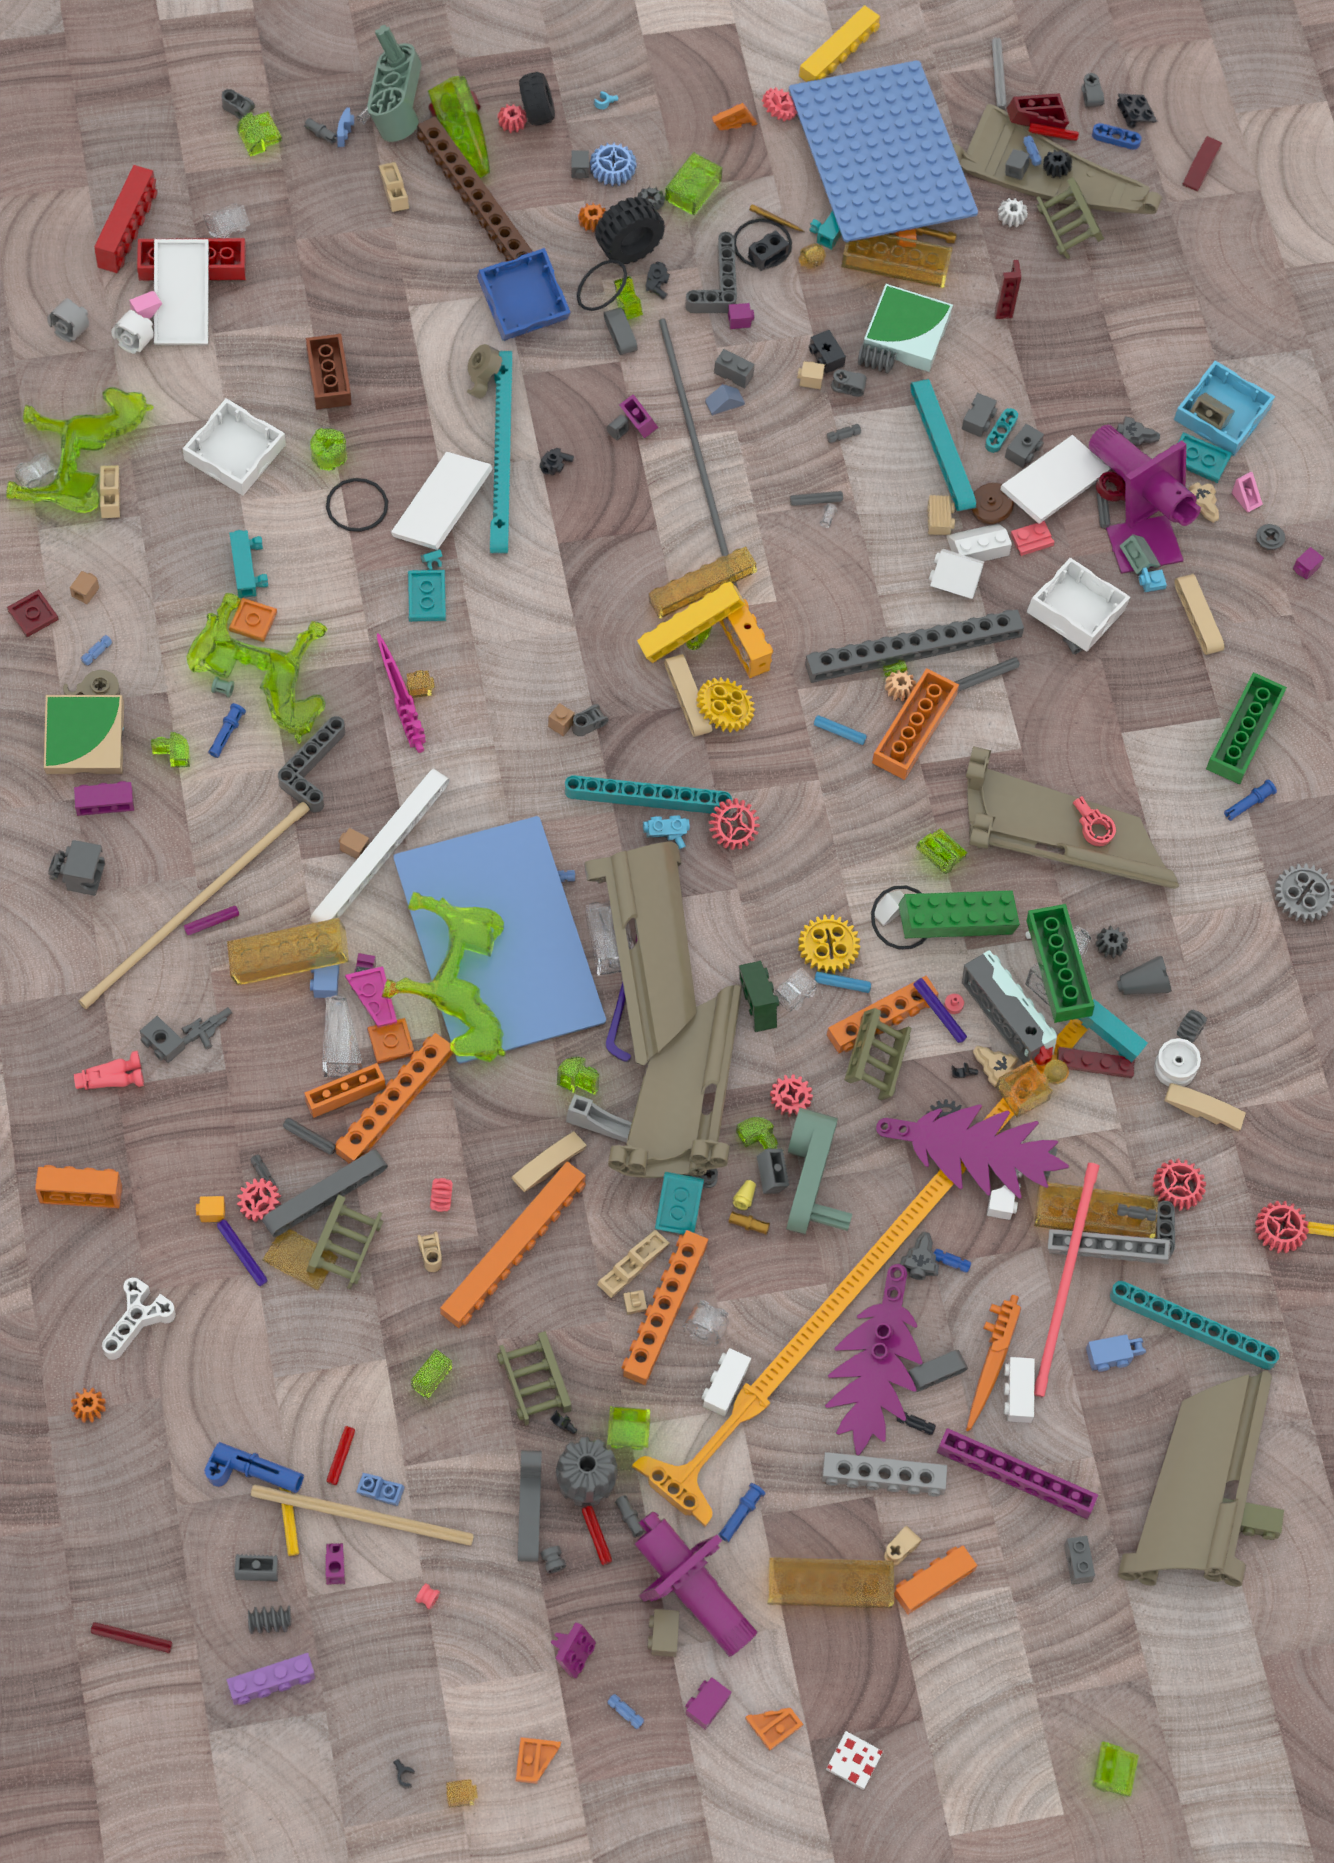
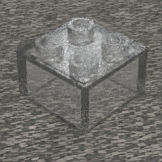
M237 203L203 215L210 236L216 238H228L231 236L230 233L235 231L237 233L247 230L246 227L250 226L244 206Z

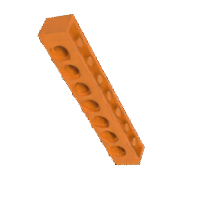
M434 1033L432 1037H427L423 1042V1047L413 1053L410 1058L411 1061L400 1068L398 1071L399 1075L387 1083L385 1091L382 1094L379 1093L374 1098L370 1108L364 1109L358 1122H353L348 1129V1133L337 1140L335 1144L336 1154L350 1164L368 1153L454 1054V1046L437 1033ZM434 1054L435 1057L427 1058L426 1055ZM422 1068L423 1071L415 1072L414 1069ZM409 1082L411 1085L404 1087L401 1084ZM392 1096L398 1097L396 1101L389 1100ZM380 1110L386 1112L384 1115L376 1114ZM366 1125L373 1126L370 1130L364 1129ZM354 1139L361 1141L359 1144L351 1143Z
M686 1230L684 1236L680 1235L676 1244L678 1250L676 1253L673 1252L668 1262L671 1264L669 1270H664L661 1281H663L661 1288H656L653 1295L655 1301L653 1305L649 1304L645 1313L647 1319L645 1323L641 1322L637 1333L640 1335L637 1341L633 1340L629 1351L632 1353L629 1358H625L621 1369H624L623 1377L646 1386L707 1248V1238ZM688 1251L692 1253V1256L685 1257L682 1253ZM682 1269L685 1273L679 1275L675 1273V1270ZM674 1286L677 1288V1291L670 1292L667 1288ZM665 1303L669 1308L664 1310L659 1305ZM653 1321H659L662 1325L660 1327H654L651 1323ZM649 1338L652 1339L654 1343L651 1345H647L643 1341ZM638 1356H643L646 1359V1361L640 1363L637 1362L635 1358Z

